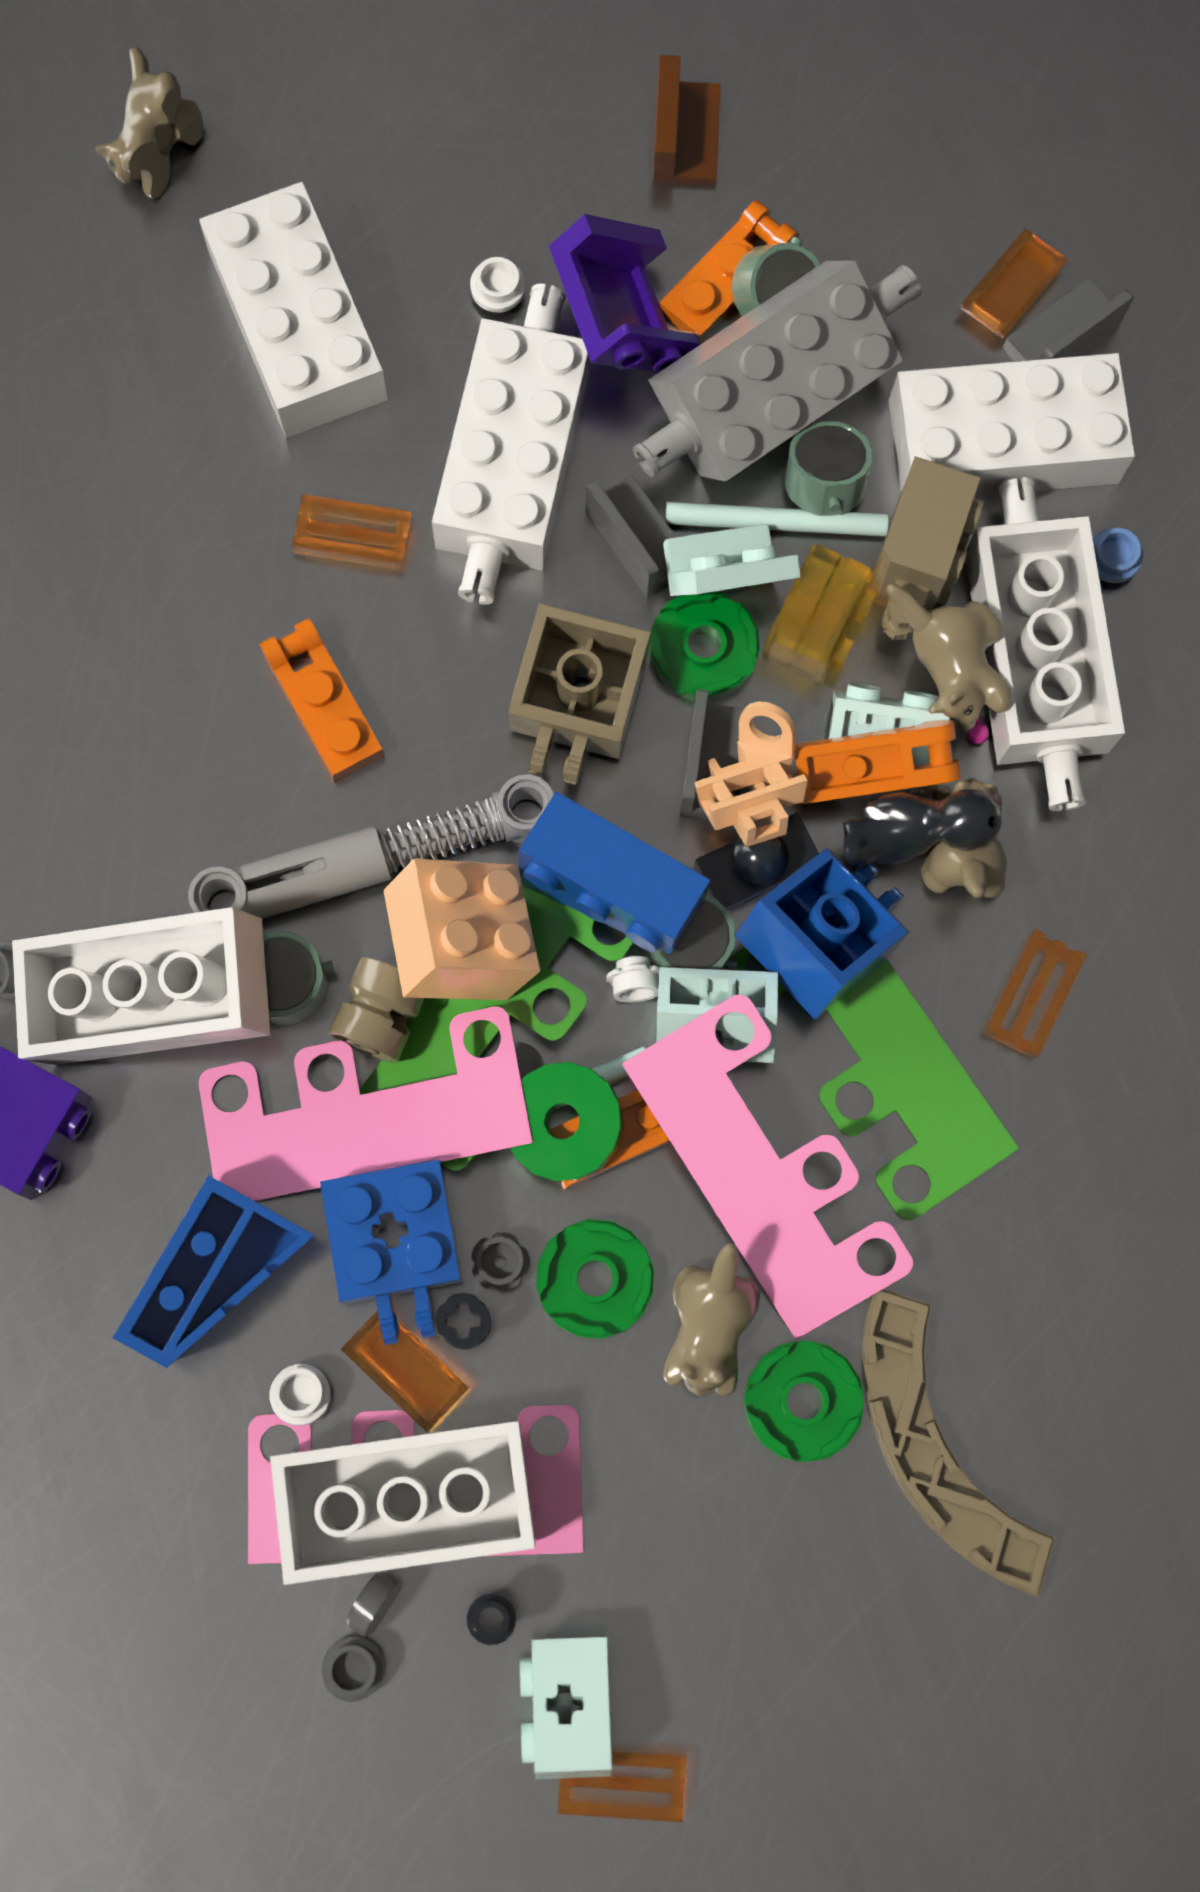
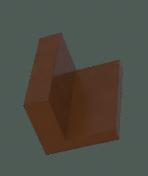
M659 55L652 182L716 185L721 83L679 81L681 56Z

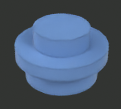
M1108 528L1100 531L1093 537L1099 579L1109 583H1121L1129 580L1137 573L1143 561V549L1135 534L1124 528Z

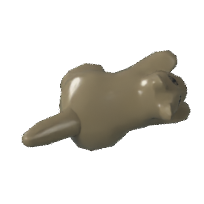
M133 47L129 52L133 82L126 96L125 121L122 131L116 140L98 145L96 152L106 159L110 170L116 175L118 181L129 184L141 179L144 194L150 199H156L166 190L170 178V149L177 142L190 145L197 143L203 133V119L196 102L181 98V90L177 78L170 72H163L159 75L150 73L147 58L141 49Z
M895 583L889 584L886 589L887 594L914 629L912 639L917 658L928 669L938 687L939 697L929 707V712L931 714L943 713L947 717L954 718L957 727L968 731L975 726L983 706L987 705L997 713L1008 711L1011 704L1010 689L1006 681L988 664L985 654L988 648L1001 638L1002 625L996 614L985 604L971 601L961 607L943 606L927 611L910 591Z
M968 778L957 782L952 790L948 786H941L933 791L932 799L941 801L959 790H982L998 797L1001 802L1000 809L1002 812V796L997 793L998 789L993 783L985 784L974 778ZM997 836L992 842L973 851H961L950 847L942 841H938L921 867L922 879L927 888L935 893L942 894L948 888L960 886L966 888L975 898H980L983 895L985 898H993L1001 894L1005 889L1007 858Z
M732 1243L726 1244L717 1255L713 1270H702L694 1265L686 1267L677 1275L672 1288L674 1304L677 1307L681 1325L677 1338L665 1360L663 1378L669 1385L675 1386L683 1380L688 1390L697 1396L707 1395L714 1389H716L719 1395L725 1397L735 1392L738 1381L737 1354L739 1336L755 1318V1313L759 1309L760 1290L758 1285L751 1277H739L737 1275L739 1265L738 1250Z

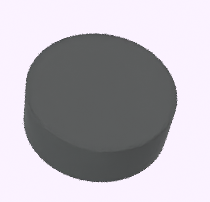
M383 1572L376 1573L354 1602L347 1616V1626L364 1638L369 1637L388 1612L399 1592L401 1584Z

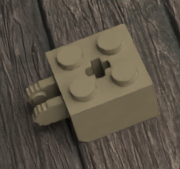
M917 456L914 457L868 588L874 602L886 607L881 627L884 629L883 633L892 638V641L906 640L908 636L911 637L914 629L887 594V586L895 583L910 591L927 611L933 610L936 603L946 606L953 585H956L967 554L965 548L969 537L974 532L984 501L974 498L981 477Z
M539 603L509 708L510 731L537 737L529 773L543 775L550 760L552 742L572 747L563 769V782L577 784L587 751L619 759L648 657L650 632ZM578 677L588 679V685L584 687H575L571 684H575Z

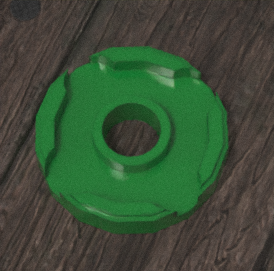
M714 591L702 594L680 595L671 599L660 610V614L655 618L650 630L649 662L658 680L675 695L695 701L696 691L701 689L708 690L707 701H719L738 692L752 676L760 652L759 630L749 610L738 601L736 604L731 599L725 598V594ZM703 633L712 635L719 644V651L707 658L695 655L688 646V642L693 636Z
M571 1062L545 1064L525 1075L521 1080L532 1143L510 1147L516 1160L534 1175L557 1182L580 1180L603 1169L617 1152L624 1131L621 1104L612 1085L591 1068ZM560 1106H572L579 1115L578 1129L572 1136L566 1139H558L550 1131V1116Z
M586 1219L565 1227L548 1241L538 1261L536 1288L543 1310L559 1328L579 1338L605 1339L625 1332L643 1316L653 1295L654 1268L647 1249L632 1231L612 1221ZM588 1263H602L611 1271L613 1277L612 1286L608 1292L601 1296L587 1295L578 1285V1274L581 1268Z
M806 1340L780 1344L763 1355L747 1378L743 1398L747 1423L760 1444L781 1458L803 1463L828 1459L848 1446L861 1426L864 1411L861 1379L849 1360L829 1345ZM799 1383L810 1384L817 1390L820 1396L819 1410L808 1419H800L794 1416L788 1408V1394Z

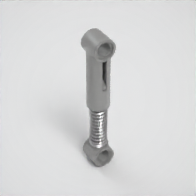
M531 774L517 775L509 779L500 791L492 793V797L489 799L486 798L481 803L476 801L474 808L466 804L464 811L457 807L454 814L447 809L444 817L437 812L436 819L434 820L427 816L426 822L422 823L420 819H417L414 826L408 821L406 828L403 829L398 824L396 831L393 832L388 827L386 830L387 834L384 835L381 831H377L375 825L233 868L223 866L209 867L199 872L191 881L188 890L189 904L194 913L209 911L208 903L214 893L220 890H231L235 892L236 896L231 907L263 919L392 880L390 874L393 871L397 872L398 866L402 865L405 868L414 858L428 859L427 857L431 856L432 859L437 860V854L441 853L442 856L446 857L447 851L450 850L456 855L457 848L461 847L466 852V845L471 844L473 848H476V842L481 841L482 845L485 846L486 839H490L495 843L496 840L500 841V839L504 840L505 838L506 842L514 841L523 844L554 793L549 784L538 776ZM530 799L536 801L542 807V811L531 820H522L513 815L511 812L512 807L521 800Z

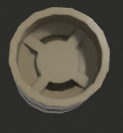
M362 957L348 985L353 998L350 1002L340 1003L328 1034L337 1041L348 1043L351 1048L390 1063H398L411 1034L405 1025L406 1021L418 1018L426 998H403L398 968L372 958Z

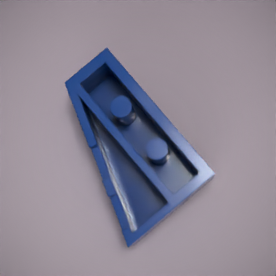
M557 791L519 848V872L523 886L577 910L595 921L625 933L633 943L650 952H656L659 949L670 955L672 954L706 898L711 881Z
M208 1175L112 1338L163 1367H169L315 1235Z

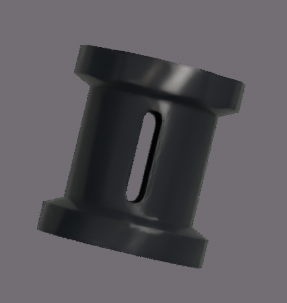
M468 1293L451 1295L437 1309L435 1319L437 1331L444 1340L454 1348L463 1350L476 1348L482 1344L490 1334L492 1325L491 1314L486 1305L475 1295ZM469 1305L470 1313L480 1317L481 1323L480 1326L470 1328L469 1338L461 1339L459 1338L458 1330L448 1326L447 1322L449 1317L459 1314L460 1306Z

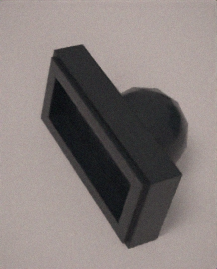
M796 812L788 818L787 833L785 835L746 847L739 837L738 840L695 859L694 865L699 874L711 880L708 888L710 897L717 899L729 910L776 888L817 856L819 852L799 813Z

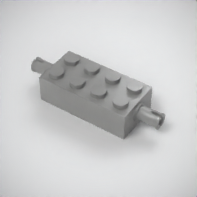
M824 261L650 378L648 381L671 423L643 442L633 446L635 457L640 458L643 456L645 458L639 462L642 469L650 477H654L659 474V471L687 453L699 476L726 482L902 362L903 359L885 324V318L911 300L921 296L920 284L917 283L911 288L908 286V284L917 279L916 275L909 267L901 265L895 272L871 288H868L856 261Z

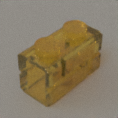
M812 544L800 569V578H796L768 635L762 656L766 660L788 670L792 669L795 673L816 683H824L830 668L841 672L855 642L845 636L853 620L864 624L877 596V592L868 589L874 574L872 568L851 558H843L841 554L822 545Z

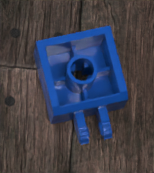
M827 848L760 899L734 934L768 972H778V982L815 1020L886 961L910 933L891 913L903 899L904 895L894 887L890 891L884 892L877 899L868 890L867 887L875 880V876L879 871L875 865L871 863L853 874Z
M440 1159L320 1181L339 1302L348 1305L376 1299L383 1341L385 1345L398 1343V1335L400 1333L398 1318L394 1313L392 1296L413 1292L416 1305L415 1320L417 1329L420 1331L422 1338L436 1336L429 1289L463 1283L444 1168ZM395 1218L399 1225L408 1226L407 1236H399L401 1245L395 1248H390L384 1239L377 1237L379 1228H385L384 1222Z

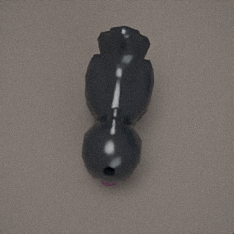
M921 787L899 790V793L874 798L863 809L862 818L850 819L843 823L844 855L850 865H854L856 869H864L874 860L880 864L909 861L926 853L938 841H942L950 847L961 851H973L992 842L998 835L1001 828V802L996 795L975 789L959 790L939 801L926 797Z

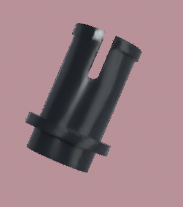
M496 1593L484 1594L476 1598L469 1607L467 1627L471 1635L478 1642L486 1645H498L506 1641L513 1633L516 1625V1611L506 1597ZM486 1608H496L502 1613L504 1621L500 1627L488 1626L484 1623L481 1612Z

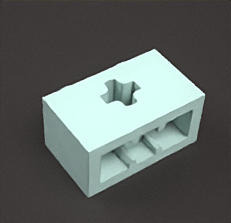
M660 967L656 1042L734 995H744L752 1001L771 1032L769 1046L745 1062L774 1063L778 1011V972ZM727 1013L716 1024V1038L726 1049L741 1050L747 1047L753 1040V1023L743 1013Z
M607 1637L532 1640V1657L520 1658L521 1697H533V1723H521L522 1763H534L536 1779L611 1777ZM559 1693H571L572 1703L577 1706H583V1710L573 1712L572 1724H559L558 1714L553 1711H547L548 1707L558 1704Z

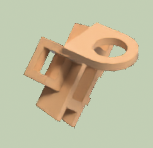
M760 701L746 706L739 719V741H737L739 763L721 768L715 758L706 760L708 778L694 782L698 802L715 831L733 825L746 847L785 835L787 833L789 816L784 808L804 801L808 780L804 774L793 777L790 773L791 764L795 757L796 730L794 721L779 706ZM766 716L773 719L780 726L782 734L770 736L762 733L756 728L752 718ZM744 787L749 788L750 792L735 797L731 792ZM766 817L770 824L757 828L753 821Z

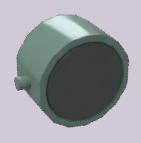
M792 237L789 243L758 246L742 257L734 270L731 285L733 301L741 316H744L820 265L813 252L801 247L802 240Z
M839 421L813 422L800 430L790 443L785 488L789 498L800 509L818 516L843 515L857 507L866 494L872 465L873 450L868 439L856 428Z
M706 895L672 954L670 955L657 949L656 952L647 951L652 965L658 967L723 970L725 968L727 970H734L738 964L731 959L736 944V937L734 936L735 924L729 911L717 899Z
M287 931L264 934L269 1023L278 1026L295 1025L310 1018L323 1004L328 990L326 973L335 971L332 960L323 962L316 949L302 936Z

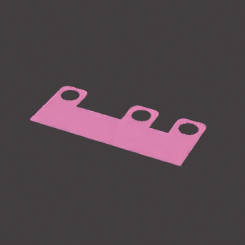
M734 995L628 1059L622 1065L796 1340L909 1274L913 1267V1260L894 1228L884 1221L874 1222L837 1245H833L813 1212L853 1189L859 1180L858 1171L839 1140L832 1135H821L784 1158L779 1159L726 1074L728 1071L765 1050L771 1042V1032L752 1001L744 995ZM727 1013H743L753 1023V1040L747 1047L741 1050L726 1049L716 1038V1024ZM816 1152H828L839 1160L842 1174L835 1186L826 1190L813 1188L806 1182L803 1176V1165L810 1155ZM869 1239H884L895 1250V1264L884 1275H869L860 1268L857 1262L859 1247Z
M495 1006L461 1013L452 1019L450 1035L457 1074L360 1095L353 1051L348 1043L333 1041L303 1048L296 1054L294 1059L301 1108L265 1116L263 1114L257 1072L252 1064L242 1061L205 1070L199 1078V1090L213 1178L246 1197L259 1201L321 1188L320 1181L438 1159L444 1162L532 1143L508 1013L503 1008ZM478 1020H488L494 1023L501 1034L499 1048L494 1054L486 1058L472 1056L466 1050L463 1042L467 1027ZM322 1054H332L338 1057L344 1066V1078L341 1084L336 1089L328 1092L315 1089L308 1079L310 1063L314 1058ZM226 1075L239 1076L248 1087L246 1103L235 1112L221 1111L215 1106L212 1099V1089L215 1083Z
M569 1405L528 1406L519 1413L517 1421H520L536 1546L535 1549L487 1556L583 1553L579 1414ZM403 1410L361 1412L355 1416L352 1422V1444L364 1443V1436L368 1428L381 1421L394 1424L400 1430L402 1437L414 1436L413 1418ZM276 1414L258 1415L249 1424L248 1564L281 1563L271 1463L261 1453V1438L270 1427L286 1425L292 1428L298 1436V1452L310 1451L311 1424L305 1426L290 1425L281 1420ZM545 1416H553L560 1419L568 1430V1442L565 1448L553 1456H544L536 1452L529 1439L532 1425L538 1419Z

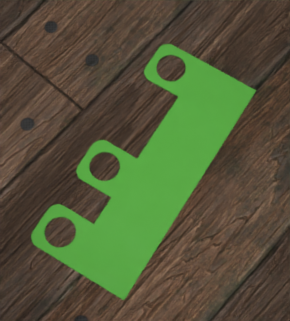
M523 886L540 972L508 1000L429 998L423 1005L418 1018H414L407 1026L411 1034L399 1062L390 1063L381 1060L359 1089L360 1095L457 1074L450 1035V1023L455 1016L461 1013L495 1006L501 1007L508 1013L509 1017L512 1015L548 1040L562 1038L586 1007L587 997L581 989L549 969L548 965L570 937L608 961L621 959L633 942L626 936L624 940L614 945L600 943L593 934V923L595 920ZM555 988L562 990L570 1000V1010L567 1016L555 1024H545L539 1021L533 1011L536 997L547 989ZM478 1020L470 1024L463 1037L466 1050L472 1056L479 1058L499 1032L498 1027L488 1020ZM474 1155L441 1163L452 1171H458L465 1168Z
M745 947L731 957L732 960L738 963L734 970L746 971V964L752 954ZM888 959L827 1009L834 1022L861 1059L821 1087L819 1099L830 1117L843 1134L856 1136L896 1110L918 1142L882 1166L876 1175L878 1187L899 1217L905 1220L916 1219L1020 1149ZM778 982L779 996L787 990ZM847 1083H861L872 1093L873 1107L869 1114L861 1119H849L843 1116L836 1106L837 1092ZM907 1165H915L922 1168L930 1179L931 1186L928 1195L917 1203H908L901 1200L893 1189L894 1175L900 1168Z

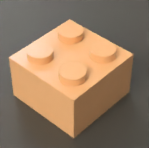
M414 858L383 890L403 998L508 1000L540 972L518 865Z

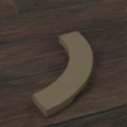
M887 1289L880 1290L869 1297L865 1315L862 1343L863 1382L872 1426L890 1472L913 1508L951 1549L976 1568L1004 1584L1039 1597L1055 1537L1033 1529L1009 1515L976 1488L961 1470L960 1465L945 1442L937 1421L934 1420L925 1383L927 1382L925 1374V1341L932 1304Z

